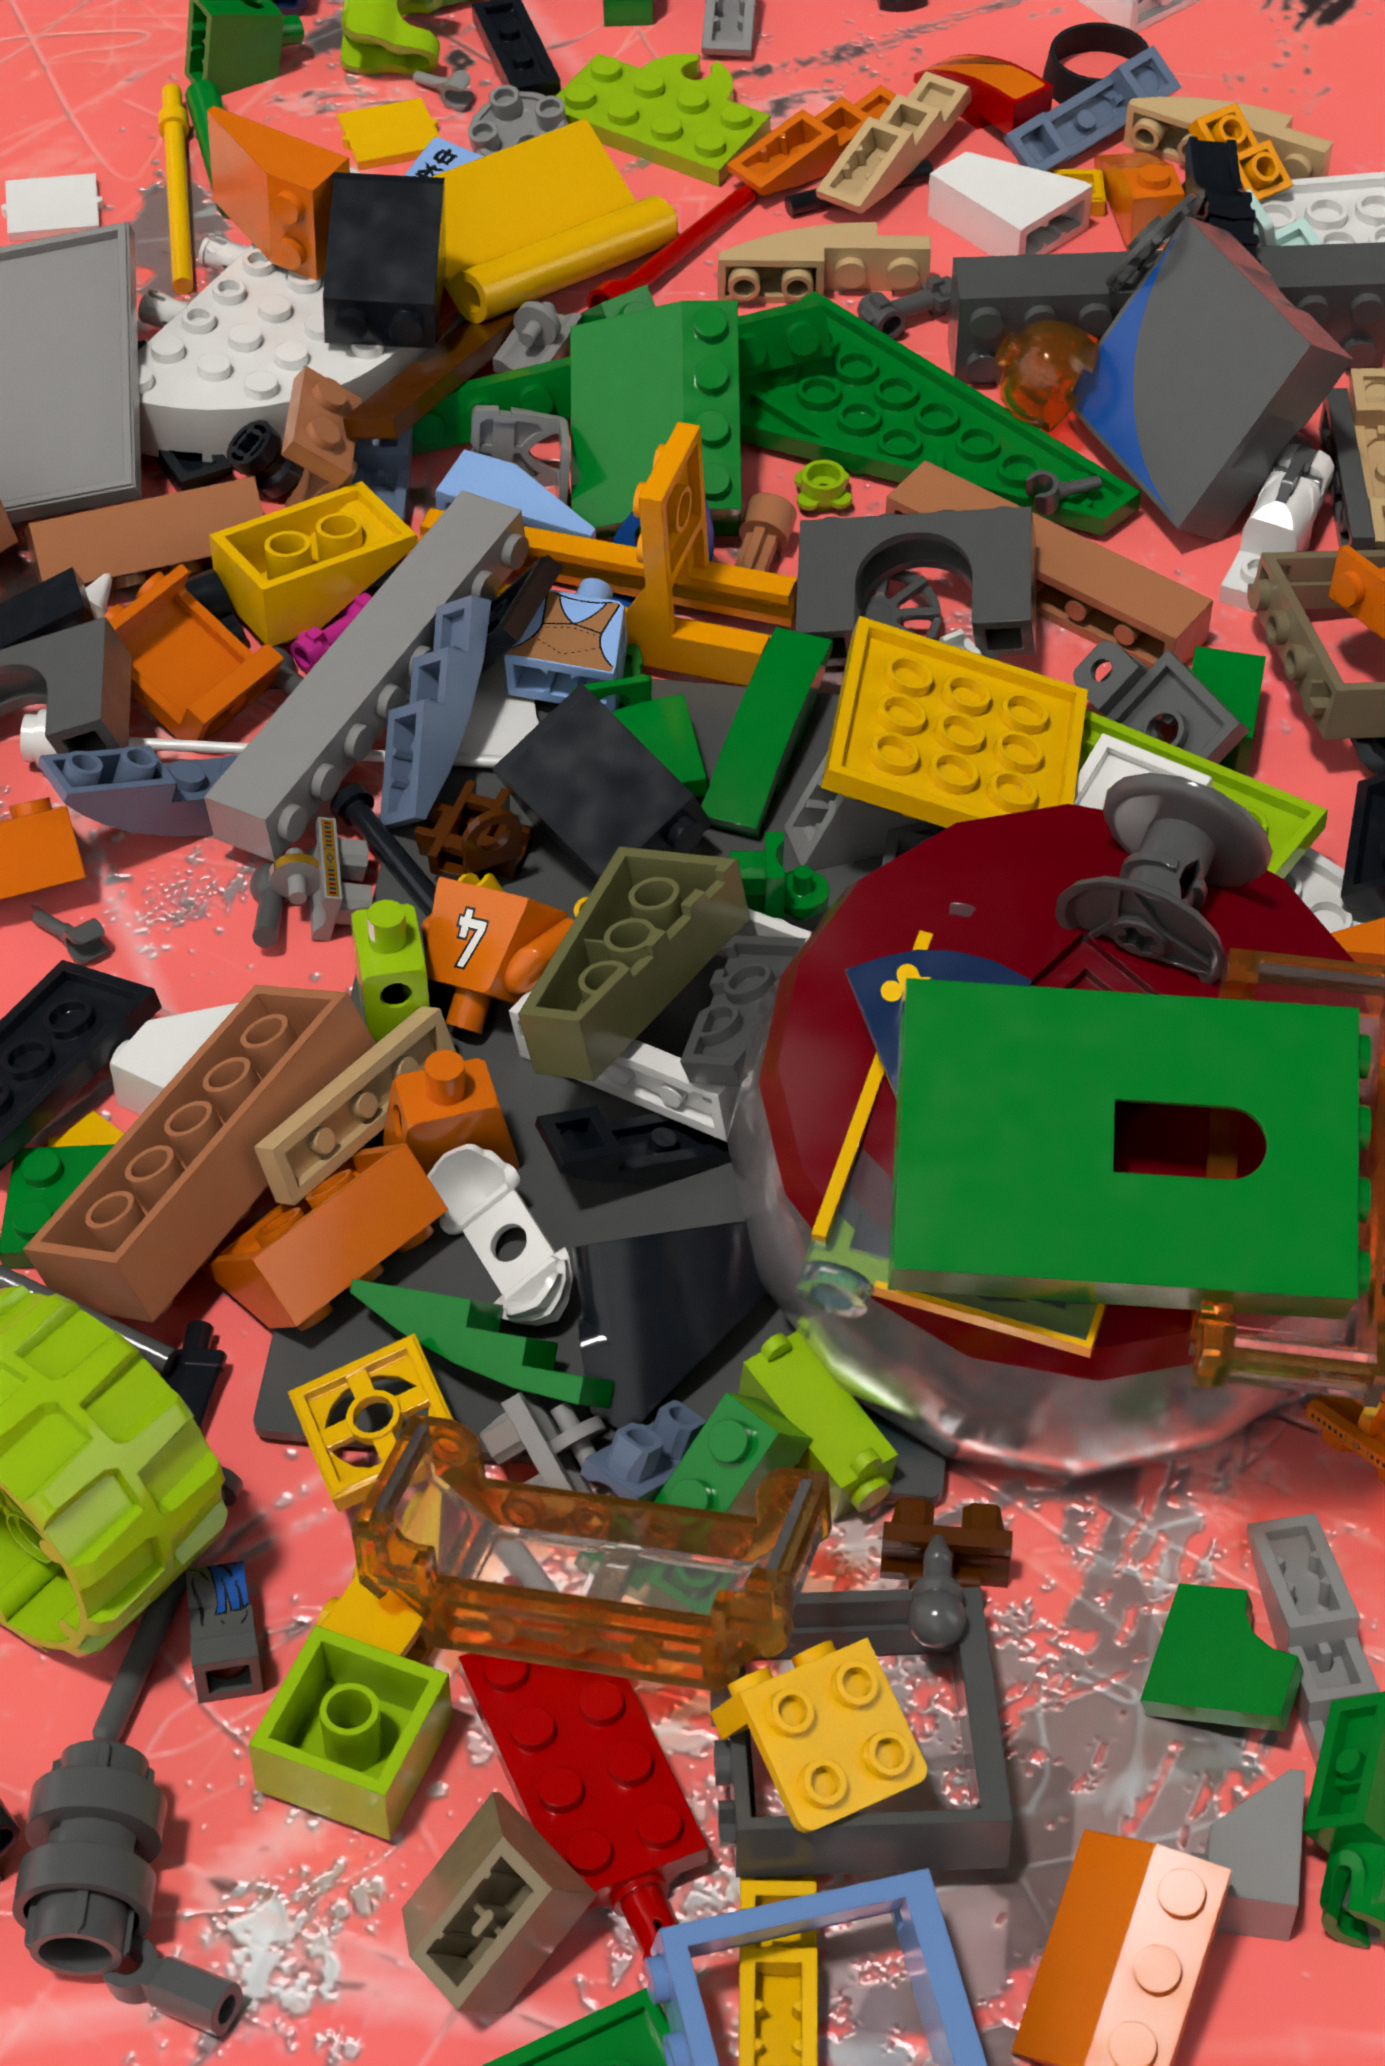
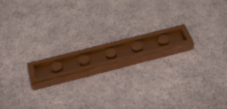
M520 307L479 324L471 323L467 319L437 342L435 349L427 350L345 416L343 422L346 437H351V439H397L492 360L515 328L513 322L514 315Z

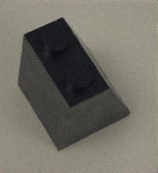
M334 172L323 289L325 343L435 349L446 272L445 178Z
M582 683L492 768L533 826L596 884L619 846L687 853L699 843L703 833L712 825L696 797Z

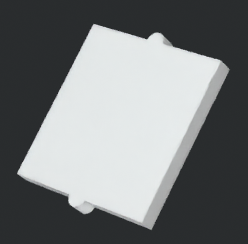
M96 173L5 181L6 204L1 206L2 216L7 218L9 242L42 239L100 227L99 211L104 206L102 197L98 196Z

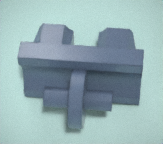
M673 1400L659 1408L656 1419L651 1424L646 1426L645 1424L631 1422L617 1429L612 1444L585 1458L580 1475L588 1481H597L611 1488L609 1501L615 1510H626L639 1520L645 1521L655 1516L649 1510L650 1506L706 1422L680 1401Z

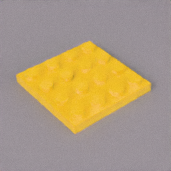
M859 616L851 636L821 788L841 794L849 799L867 802L898 812L906 817L920 819L945 828L958 822L1064 804L1073 805L1088 689Z

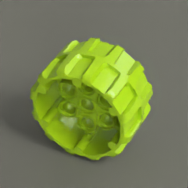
M24 1285L0 1289V1624L39 1649L46 1652L53 1649L64 1650L78 1658L99 1652L108 1645L221 1535L229 1513L223 1502L221 1490L226 1479L219 1460L208 1446L202 1432L193 1419L194 1415L180 1395L139 1354V1350L119 1332H114L98 1319L80 1309L76 1302L58 1293L50 1296L31 1293Z

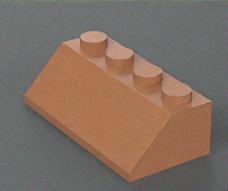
M255 476L28 523L23 534L38 584L73 567L82 579L85 588L102 574L110 573L113 579V590H120L143 585L147 581L145 576L147 572L167 568L168 573H170L180 564H183L190 571V575L202 572L201 561L212 559L209 534L263 516Z

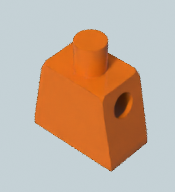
M439 1050L427 1057L424 1064L425 1069L400 1074L392 1080L382 1139L383 1146L406 1143L426 1175L429 1174L444 1153L465 1144H475L482 1149L491 1150L505 1163L511 1164L515 1170L519 1169V1161L485 1060L474 1058L464 1061L462 1056L455 1051Z

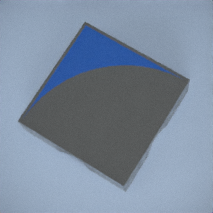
M1185 216L1060 398L1178 530L1221 541L1267 479L1269 471L1282 449L1308 423L1354 359L1309 313L1297 308L1285 298L1274 282L1272 275L1229 231Z

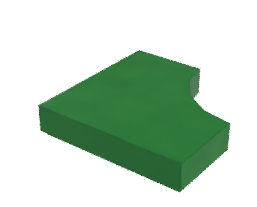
M1179 1583L1140 1702L1147 1716L1285 1732L1304 1671L1298 1656L1273 1649L1254 1634L1251 1627L1253 1605L1247 1590Z

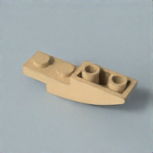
M1195 97L1132 98L1127 105L1123 146L1147 152L1153 156L1185 166L1186 143L1189 136H1192L1187 127L1196 119L1236 102ZM1238 103L1258 144L1270 139L1290 179L1328 176L1333 148L1332 141L1292 129L1294 117L1292 115Z
M877 222L817 225L766 235L718 253V300H738V303H796L813 291L824 295V290L921 291L920 284L925 283L930 274L931 236L877 235Z

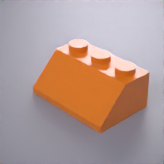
M406 1143L360 1149L295 1206L279 1204L215 1252L202 1267L215 1282L269 1328L297 1327L299 1331H303L316 1325L333 1311L330 1301L346 1288L350 1291L352 1279L372 1282L384 1271L380 1262L397 1249L400 1253L409 1251L428 1239L434 1232L430 1224L449 1209Z
M1084 1829L1011 2053L1045 2066H1174L1232 1883V1869L1157 1843Z

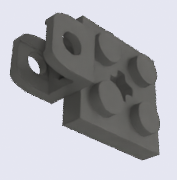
M1103 640L1099 642L1073 672L1076 686L1088 689L1087 699L1098 711L1105 714L1106 718L1161 741L1163 737L1159 730L1164 724L1167 723L1172 727L1178 725L1177 736L1171 745L1219 764L1250 731L1188 666L1169 650L1149 668L1139 659L1130 656L1117 644ZM1110 662L1112 669L1100 682L1097 681L1095 678L1097 668L1102 663Z

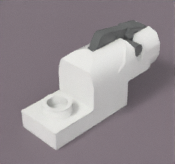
M1289 444L1282 450L1259 493L1252 513L1243 527L1240 550L1221 584L1218 602L1256 613V611H1252L1249 607L1247 589L1248 584H1252L1255 581L1261 553L1308 551L1313 522L1324 503L1326 490L1333 479L1335 466L1330 455L1321 450L1318 451L1301 446V444Z

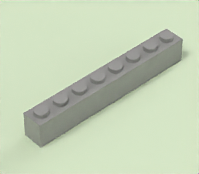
M463 490L459 493L204 796L214 839L274 862L282 855L291 842L297 841L302 836L307 823L325 801H329L334 797L340 782L353 766L368 755L373 742L388 724V711L404 706L410 698L413 658L433 652L436 607L472 594L493 601L498 589L513 570H517L523 565L528 554L529 542L527 537H525L522 510Z

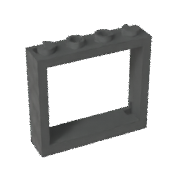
M962 1587V1605L966 1612V1626L961 1637L955 1643L945 1648L924 1646L911 1634L907 1616L912 1603V1589L720 1595V1631H706L708 1670L721 1669L722 1682H710V1712L732 1697L727 1685L746 1676L745 1659L794 1657L828 1640H832L837 1651L867 1637L875 1655L951 1652L971 1809L853 1813L811 1833L798 1831L793 1826L789 1816L756 1817L750 1729H747L726 1740H714L715 1786L730 1787V1800L718 1801L719 1846H734L736 1878L906 1872L929 1868L930 1871L1009 1868L1013 1815L981 1587ZM711 1717V1726L716 1727Z

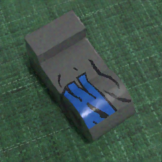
M244 1561L186 1569L191 1632V1662L199 1704L264 1694L252 1604L249 1601ZM247 1665L240 1675L229 1679L218 1678L209 1672Z

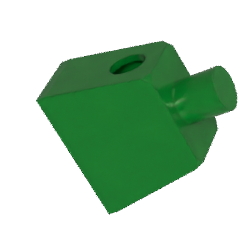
M189 0L185 75L191 83L198 80L214 82L219 87L221 96L272 80L279 74L281 47L302 44L304 40L302 21L297 14L283 16L282 12L271 0Z

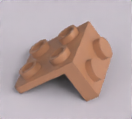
M307 366L293 379L281 451L282 456L303 467L304 471L297 484L287 493L285 508L350 485L357 471V462L353 458L355 446L359 439L346 437L343 418L362 404V398L342 387L337 381L325 377Z

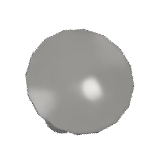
M512 85L498 86L490 92V101L484 104L472 117L468 128V136L471 148L476 153L482 156L490 155L568 125L564 102L557 96H545L535 92L518 91Z

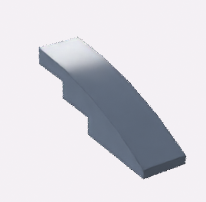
M472 594L436 607L433 652L413 658L409 704L388 711L380 820L388 830L426 820L451 771L471 716L480 679L492 600Z

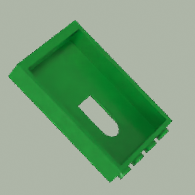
M906 978L900 1014L888 1290L1344 1320L1358 1301V1296H1367L1371 1279L1370 1252L1359 1250V1223H1367L1371 1207L1370 1179L1359 1177V1150L1366 1151L1368 1149L1371 1136V1109L1368 1105H1359V1079L1368 1078L1372 1044L1369 1034H1359V1008ZM1115 1102L1219 1108L1242 1112L1252 1118L1263 1132L1266 1143L1264 1160L1256 1171L1240 1179L1113 1172Z

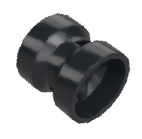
M263 420L253 421L241 428L229 443L226 452L227 460L239 473L247 476L251 475V477L255 476L257 489L266 498H277L289 492L297 484L304 471L303 467L281 455L283 443L281 444V436L267 421Z

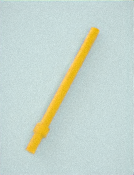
M167 84L162 88V108L158 113V128L165 144L172 287L178 294H188L194 288L185 137L189 133L188 112L183 108L181 88L176 84Z

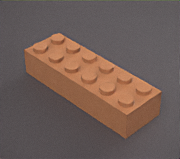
M254 985L24 1247V1252L46 1286L102 1314L154 1322L159 1315L169 1309L178 1292L194 1273L210 1260L214 1249L235 1224L249 1213L252 1204L269 1185L254 1146L376 1044L348 992Z

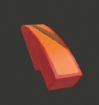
M964 54L951 56L914 74V83L916 84L927 71L969 86L972 101L960 117L977 130L993 124L1007 134L1040 113L1049 112L1052 107V84L1010 61L988 55Z

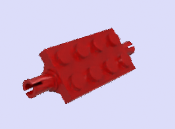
M517 1580L504 1581V1587L509 1596L505 1601L496 1584L484 1591L480 1596L479 1603L483 1611L486 1612L499 1642L458 1656L459 1673L524 1818L596 1892L597 1896L587 1909L597 1905L613 1909L618 1916H625L642 1953V1960L644 1962V1958L651 1956L650 1950L659 1928L678 1924L666 1900L669 1891L668 1885L680 1873L708 1863V1846L594 1607L539 1627L524 1595L525 1590L521 1582Z

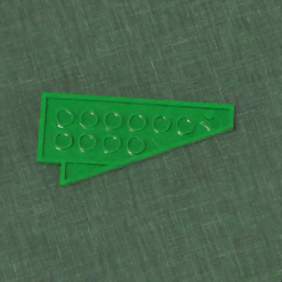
M816 291L811 292L798 302L820 297L824 303L832 356L739 378L741 442L814 461L831 460L840 464L850 475H872L899 483L905 480L926 460L1018 506H1031L1033 513L1051 522L1099 535L1106 534L1140 507L1141 491ZM1039 470L1054 473L1059 482H1069L1096 475L1102 481L1101 489L1059 499L1058 508L1050 515L1039 514L1034 509V497L1036 495H1026V479L1031 473Z

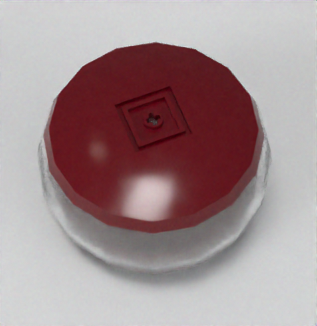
M1064 804L958 822L846 887L758 1004L750 1029L727 1139L759 1281L842 1390L851 1394L858 1403L949 1458L1066 1480H1076L1196 1456L1211 1449L1315 1380L1332 1358L1385 1273V1033L1366 976L1360 967L1288 883L1278 875L1267 870L1250 884L1230 889H1220L1206 884L1208 893L1203 907L1198 912L1218 932L1227 956L1221 978L1211 985L1201 981L1196 973L1152 958L1132 954L1120 947L1112 938L1100 935L1094 939L1088 936L1090 930L1081 927L1069 930L1059 926L1055 917L1058 896L1081 879L1101 876L1120 878L1122 864L1125 858L1130 855L1112 837L1102 809ZM1180 885V888H1181V899H1182V896H1183V894H1184L1185 891H1184L1183 887ZM919 930L933 934L928 950L958 951L993 960L1031 979L1030 986L1359 1008V1034H1369L1372 1044L1368 1078L1359 1079V1105H1368L1371 1109L1369 1146L1366 1151L1359 1150V1177H1367L1371 1182L1369 1218L1367 1223H1359V1250L1369 1251L1371 1257V1279L1367 1296H1358V1301L1344 1320L1107 1304L1091 1357L1088 1358L803 1275V1269L812 1247L811 1233L876 1053V1048L846 976L845 969L880 957L912 951ZM1088 936L1087 943L1080 941L1083 937ZM884 1072L837 1214L856 1233L851 1247L852 1251L889 1261L896 1098ZM1115 1102L1113 1172L1240 1179L1256 1171L1264 1160L1266 1143L1263 1132L1252 1118L1242 1112L1219 1108ZM968 1295L987 1304L1029 1305L1006 1297ZM1022 1299L1064 1312L1066 1305L1097 1307V1303L1068 1302L1067 1304L1066 1301Z

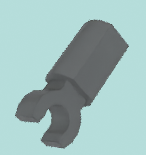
M132 1936L129 1956L131 1960L142 1964L141 1967L132 1974L123 1975L113 1970L102 1975L110 1993L117 2000L124 2003H138L148 1999L149 2005L153 2009L216 2036H224L242 2006V1990L236 1982L174 1956H168L164 1960L160 1958L156 1947L149 1940L140 1936Z

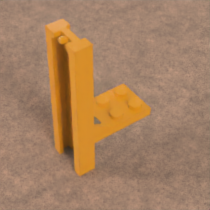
M677 422L667 443L659 444L657 447L652 472L646 482L641 481L637 485L633 498V515L640 518L641 526L637 547L524 526L525 537H527L529 542L528 554L523 565L519 569L513 570L512 573L522 575L540 557H545L548 554L563 567L555 582L579 586L580 582L586 578H597L606 582L612 588L613 593L636 597L629 607H625L627 645L635 644L639 646L644 666L748 686L770 640V635L675 617L673 605L792 627L796 619L797 577L709 561L700 425ZM433 508L428 510L420 524L421 535L418 542L443 514V510ZM503 583L498 589L495 598L510 584Z

